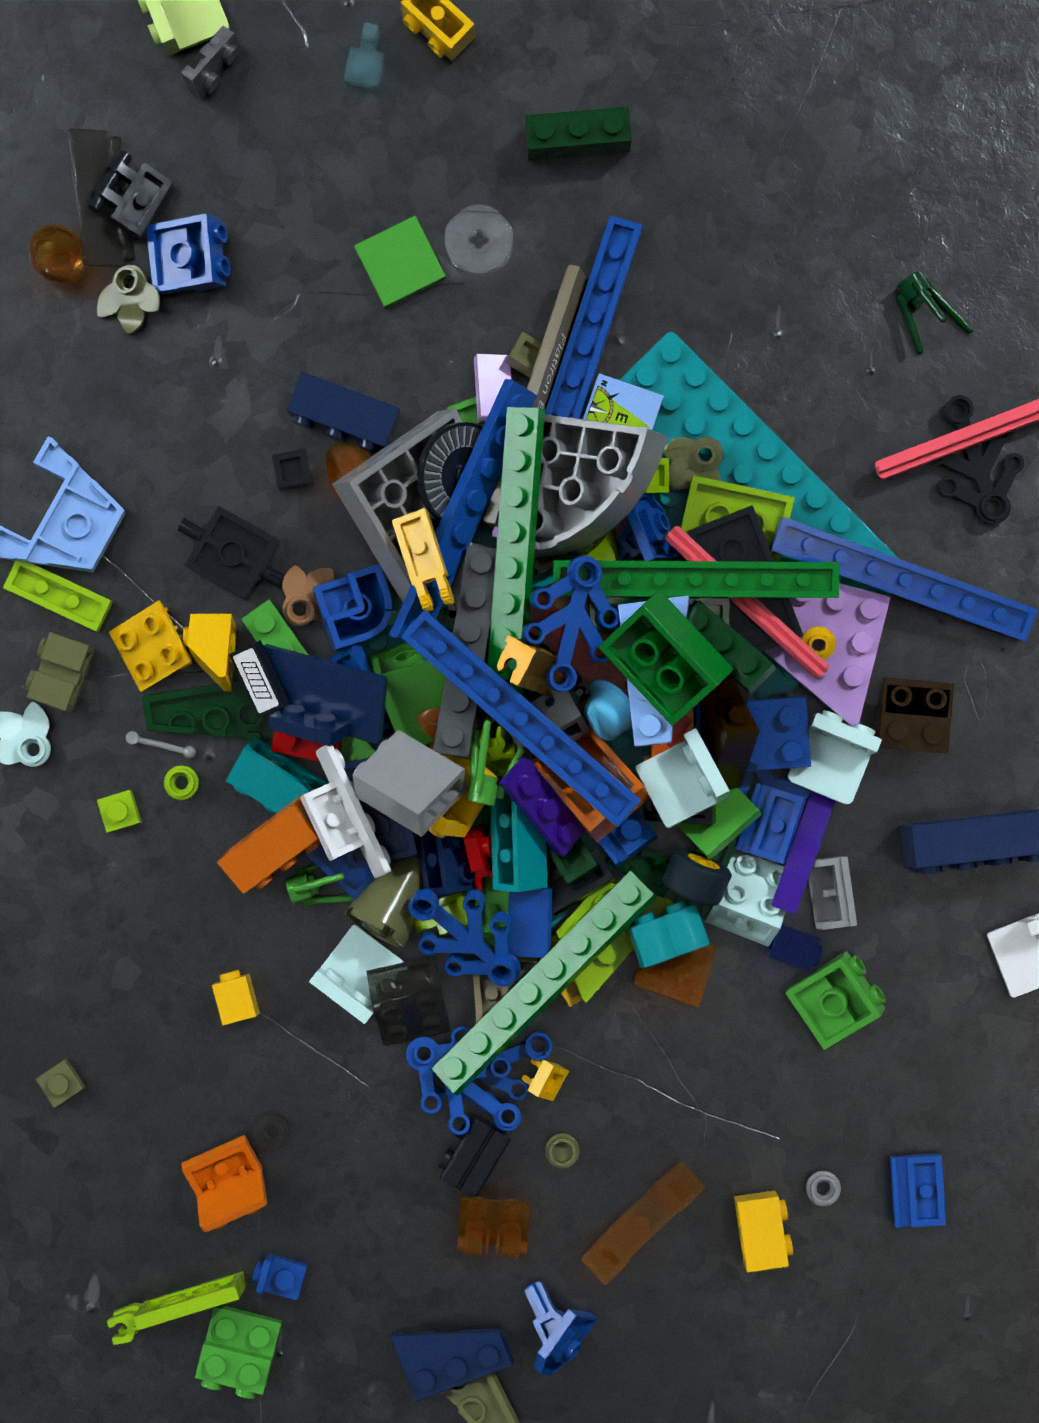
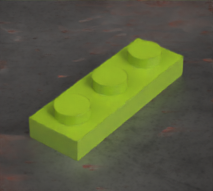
M15 561L3 586L4 589L96 632L100 631L113 601L32 563Z

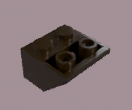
M884 677L874 723V736L882 739L879 748L939 754L948 753L954 684Z

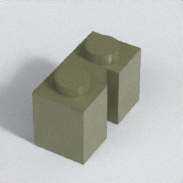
M49 632L48 638L43 637L37 650V657L42 658L38 671L31 670L26 680L25 689L29 690L26 697L64 711L72 712L95 647Z

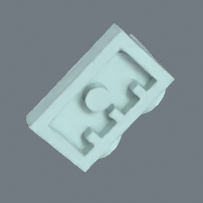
M696 728L684 734L683 742L635 767L666 828H671L730 797V791Z
M735 848L727 866L732 873V877L721 902L717 906L710 907L705 922L769 947L781 929L786 912L771 905L784 866Z
M352 925L309 982L365 1024L406 970L408 964L359 926Z

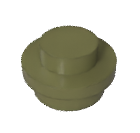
M567 1133L555 1134L546 1143V1158L556 1168L564 1169L571 1167L579 1158V1144L573 1136Z

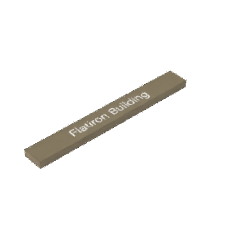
M568 265L527 386L528 390L537 395L532 408L546 410L588 283L586 275L579 266ZM502 474L483 518L492 531L494 527H498Z

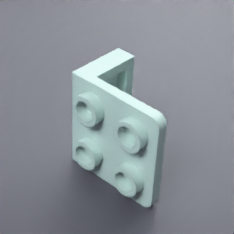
M823 710L822 714L816 713L811 716L808 723L811 767L790 768L788 780L793 784L847 805L853 801L872 754L877 753L882 739L874 736L875 730L867 726L855 724V727H851L841 723L843 717Z

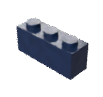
M301 372L287 409L290 416L294 417L293 423L311 430L314 425L327 429L325 432L327 436L340 441H345L346 437L359 441L357 445L359 448L372 453H377L378 449L382 450L389 445L401 414L400 409L396 406Z

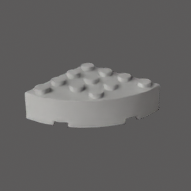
M456 408L437 411L332 484L402 602H404L412 584L392 520L423 508L426 509L420 497L417 483L419 459L425 445L438 430L449 424L462 422ZM429 513L434 532H436L440 522Z
M545 414L534 557L566 554L589 545L611 531L631 512L647 490L660 464L667 436L646 428Z

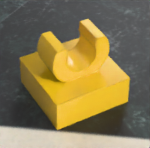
M532 1059L530 1062L537 1066L538 1071L534 1078L523 1075L522 1080L530 1085L527 1091L539 1098L554 1101L569 1070L547 1060Z

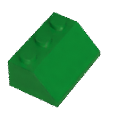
M661 590L648 599L598 647L671 726L716 688L734 669Z

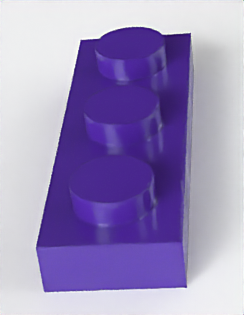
M521 757L499 782L556 854L565 856L586 831L530 759Z

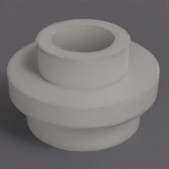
M817 1171L808 1178L806 1193L814 1204L829 1206L839 1198L841 1185L833 1173ZM821 1182L829 1184V1189L824 1194L817 1192V1186Z

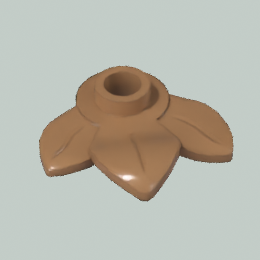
M294 565L287 571L282 581V589L286 597L282 604V614L287 622L294 626H305L312 620L323 623L312 589L314 586L334 581L333 569L317 568L305 575L298 566ZM299 602L303 603L305 611L300 615L294 614L293 606Z

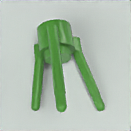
M486 720L483 724L480 750L478 741L479 731L477 729L474 730L466 800L494 806L496 798L504 800L505 790L500 784L496 785L497 777L484 774L491 722ZM523 748L518 749L504 776L523 756L525 752Z
M314 863L295 870L296 876L286 878L288 894L293 904L303 902L304 906L307 907L314 904L354 901L350 895L315 896L320 894L321 886L343 880L344 874L339 873L317 879L315 874L309 875L319 869Z

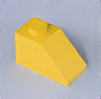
M190 614L189 626H185L183 630L184 646L189 648L193 660L224 691H232L234 665L229 654L235 652L237 627L232 614Z

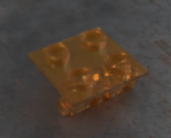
M709 944L646 968H640L639 965L633 978V986L699 1009L717 946Z
M461 1197L457 1250L464 1251V1255H481L482 1244H485V1256H488L489 1244L496 1245L495 1257H499L500 1245H503L502 1257L520 1258V1255H527L531 1202L515 1199L494 1200L482 1197Z

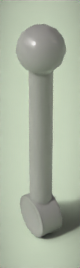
M130 731L126 734V741L131 745L137 743L183 754L186 759H192L196 755V750L192 746L184 748L141 737L136 731Z

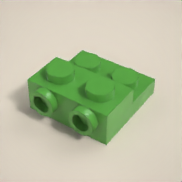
M847 951L818 967L816 972L785 991V994L823 1050L878 1019L885 1010L883 1003L886 1002V998L882 990L876 984L870 986L863 976L866 974L863 962L856 955L851 957Z
M224 1305L214 1307L195 1378L202 1380L201 1385L211 1390H221L222 1385L236 1388L235 1394L243 1398L254 1399L256 1394L263 1395L283 1320Z

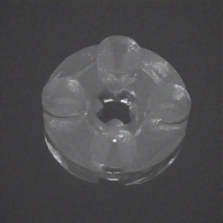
M476 204L465 207L450 220L445 230L446 252L454 267L467 274L482 276L503 268L511 255L513 248L512 228L499 211L491 206ZM476 232H483V238L489 239L488 244H483L481 249H477L475 244L469 243V238H474Z

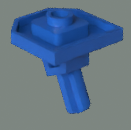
M644 493L627 515L630 524L617 539L620 543L617 548L620 561H634L636 557L643 556L645 561H675L683 557L665 540L666 535L671 531V526L664 509L650 493Z
M538 1281L530 1284L525 1289V1294L537 1318L532 1322L543 1343V1346L537 1353L533 1368L540 1374L554 1375L568 1361L573 1360L582 1348L581 1343L599 1318L588 1311L568 1309L564 1313L562 1310H556L544 1284Z

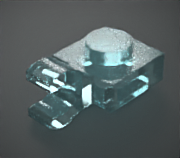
M364 23L361 48L350 46L344 83L378 90L385 58L384 53L376 52L380 32L378 25Z

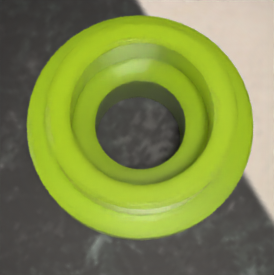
M176 766L167 772L164 778V787L172 798L186 800L197 792L199 778L192 768ZM180 776H184L188 780V785L183 790L179 789L176 785V780Z

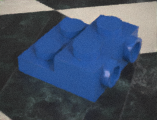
M204 213L147 225L151 282L158 290L159 295L185 290L198 292L226 286L225 277L230 275L231 267L227 257L223 256L222 243L227 241L228 234L224 223L220 222V218Z

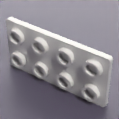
M1039 913L988 932L987 938L1009 995L1017 997L1038 989Z

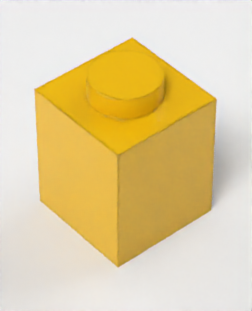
M234 970L219 975L220 981L214 983L212 988L222 1026L253 1018L260 1014L250 973L240 975L239 970Z

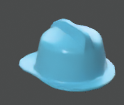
M599 679L590 683V697L585 704L583 714L595 734L606 741L614 740L622 733L633 736L628 696L611 682Z

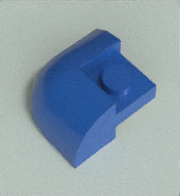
M380 564L348 573L346 577L314 586L312 589L323 620L326 636L334 651L368 641L381 634L388 625L393 610L392 600Z

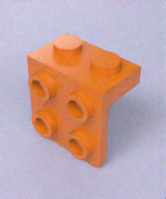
M245 1135L181 1163L182 1172L197 1196L199 1225L203 1232L223 1228L233 1220L256 1213L267 1204L262 1165Z

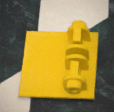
M160 600L109 631L140 692H143L177 670H183L193 664L191 653H188L181 641L183 636L178 635L177 625L173 626L167 613L169 610L167 607H163Z

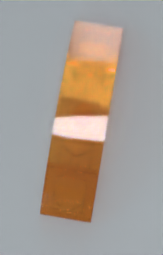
M682 1161L679 1162L640 1196L601 1235L581 1260L606 1286L630 1262L629 1259L678 1211H682L706 1187Z

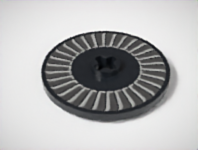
M457 422L441 428L429 439L421 453L417 470L419 494L428 512L439 522L460 479V471L462 470L463 472L483 428L478 424ZM484 512V514H483V516H482L481 521H480L479 524H481L482 522H484L483 518H484L485 512Z

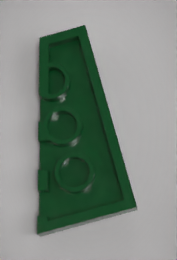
M241 680L232 681V691H224L218 684H210L147 694L141 697L147 731L204 734L216 737H240L251 740L254 737L259 740L273 739V730L269 729V717L272 714L268 713L258 718Z

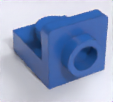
M268 1253L264 1262H257L252 1282L258 1283L255 1293L262 1295L265 1291L298 1300L308 1264Z

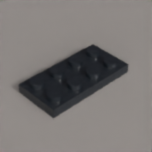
M753 505L687 531V534L716 561L775 562ZM757 598L798 637L804 636L789 598ZM730 600L729 626L759 652L779 646Z

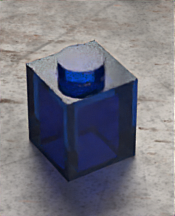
M782 924L766 955L809 971L811 965L817 966L823 946L819 945L821 938Z

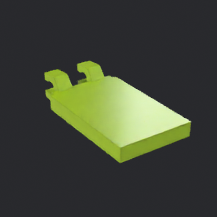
M244 1271L144 1301L143 1304L134 1302L115 1310L114 1316L107 1320L108 1327H114L118 1323L125 1325L121 1326L118 1329L119 1333L112 1337L113 1344L131 1342L135 1334L141 1329L239 1300L247 1286Z

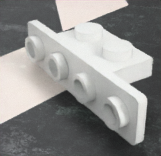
M324 745L316 751V755L329 783L300 797L301 802L329 861L360 847L374 878L383 876L391 872L389 854L384 846L379 845L374 834V822L369 814L364 813L359 802L360 799L355 796L354 783L349 781L344 770L345 761L339 750L334 749L333 745Z

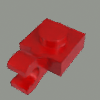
M485 824L471 826L463 839L471 872L475 871V885L478 890H483L486 885L485 876L493 878L492 863L490 861L492 858L491 836H487Z

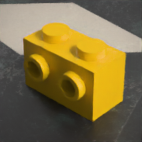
M402 0L400 2L402 16L404 17L402 21L405 26L414 34L422 33L429 40L427 44L430 49L441 58L445 55L453 61L475 38V24L449 0Z
M775 1190L734 1196L743 1263L746 1271L754 1272L789 1267L788 1256L793 1255V1246L790 1234L784 1235L782 1221L788 1220L785 1199L779 1200Z

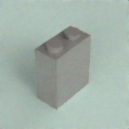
M397 730L389 739L384 740L379 745L377 751L366 762L360 763L352 774L355 796L421 837L467 791L465 769L400 730Z

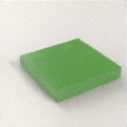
M416 216L354 245L385 309L446 279Z
M738 788L729 789L730 797L716 804V823L712 826L685 823L676 825L709 860L762 815L760 810Z

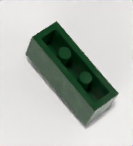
M629 107L525 115L528 161L630 152L632 138Z

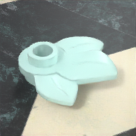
M31 702L23 716L13 712H0V763L11 765L21 762L26 766L36 767L48 760L51 753V745L46 736L50 728V721L45 710L37 703ZM32 743L38 744L40 748L36 756L30 755L28 751Z

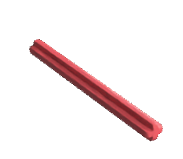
M1039 399L878 460L875 463L877 475L881 480H886L1039 421Z
M679 526L673 527L665 537V540L687 561H716ZM727 597L814 678L819 679L828 670V663L757 598Z

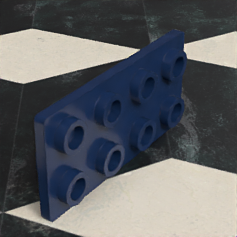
M263 645L290 704L269 713L272 714L269 717V729L327 746L334 745L346 736L374 744L382 741L388 682L386 676L273 645Z

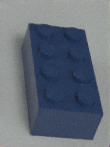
M1039 809L900 825L905 866L915 868L916 873L943 872L942 865H949L950 869L956 868V870L978 868L977 861H984V865L991 864V866L1012 864V857H1018V861H1039Z

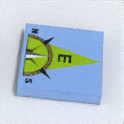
M599 373L582 420L652 430L664 396Z

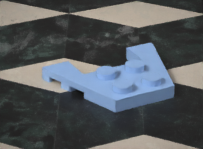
M48 436L33 463L35 467L64 482L31 540L0 526V559L93 573L126 513L53 438Z

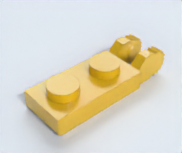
M423 508L392 520L411 584L416 588L422 609L427 612H431L434 609L433 600L426 587V584L437 581L440 597L446 606L453 604L454 597L446 578L448 573L428 510Z

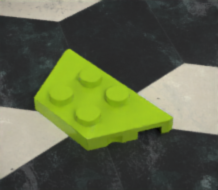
M610 883L583 899L554 932L558 942L617 884ZM656 896L657 898L639 916L653 912L655 918L667 912L666 906L674 903L669 899ZM634 921L628 927L635 925ZM627 928L574 980L579 991L580 1000L584 1003L588 1002L634 949Z

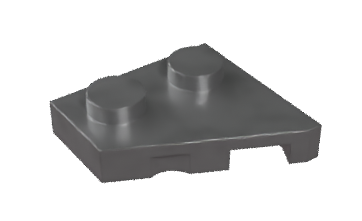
M222 26L211 41L199 51L198 56L201 60L195 69L187 65L181 72L189 92L200 100L204 98L206 93L211 94L220 81L219 73L225 64L230 65L238 54L239 48L237 46L239 43L235 33L228 28Z

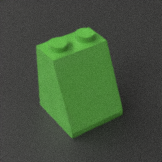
M406 643L371 654L374 673L386 676L388 679L385 707L394 732L400 730L428 746L433 738L422 730L417 716L427 709L441 706L446 676Z

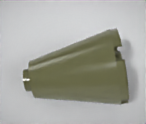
M419 854L392 860L389 864L391 872L375 878L347 907L344 912L345 917L355 925H358L361 920L363 922L362 925L367 929V933L397 948L400 946L404 949L408 943L415 920L409 912V903L416 891L424 889Z

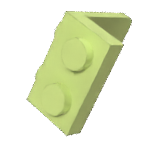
M138 0L143 14L150 12L154 23L148 25L155 45L162 43L168 56L211 40L222 26L230 29L219 0Z

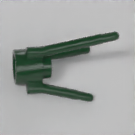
M921 271L909 275L897 285L901 294L896 299L903 309L917 353L922 354L924 350L910 309V303L914 307L926 303L939 321L945 323L946 317L931 298L933 297L966 332H973V328L934 288L929 278H924Z

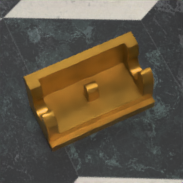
M508 635L505 639L507 645L498 660V671L504 672L508 662L515 659L517 667L512 673L510 682L519 687L548 696L551 689L545 682V673L551 665L555 664L557 656L540 646L527 644L524 640ZM556 671L554 674L555 682L560 674L559 671Z

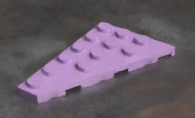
M839 584V598H789L803 634L811 627L823 626L828 628L835 636V651L828 659L824 660L828 663L829 668L819 679L814 678L780 646L766 650L764 653L784 668L804 688L813 693L825 706L843 717L847 725L855 727V724L860 722L891 597ZM816 639L812 643V647L816 650H820L825 646V641L822 639Z

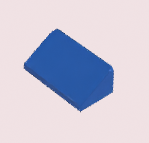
M552 888L509 892L508 915L512 919V925L508 933L509 953L515 957L543 958L551 950Z

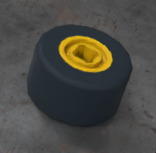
M676 849L671 856L662 881L671 891L688 900L703 905L717 906L723 898L732 873L722 863L713 858L709 860L704 854L687 849Z

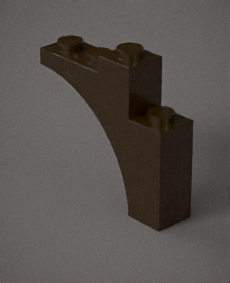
M729 675L700 701L701 738L728 789L741 788L760 730L747 707L750 693Z

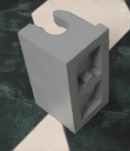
M841 855L815 859L808 878L815 929L826 930L857 926L848 856Z

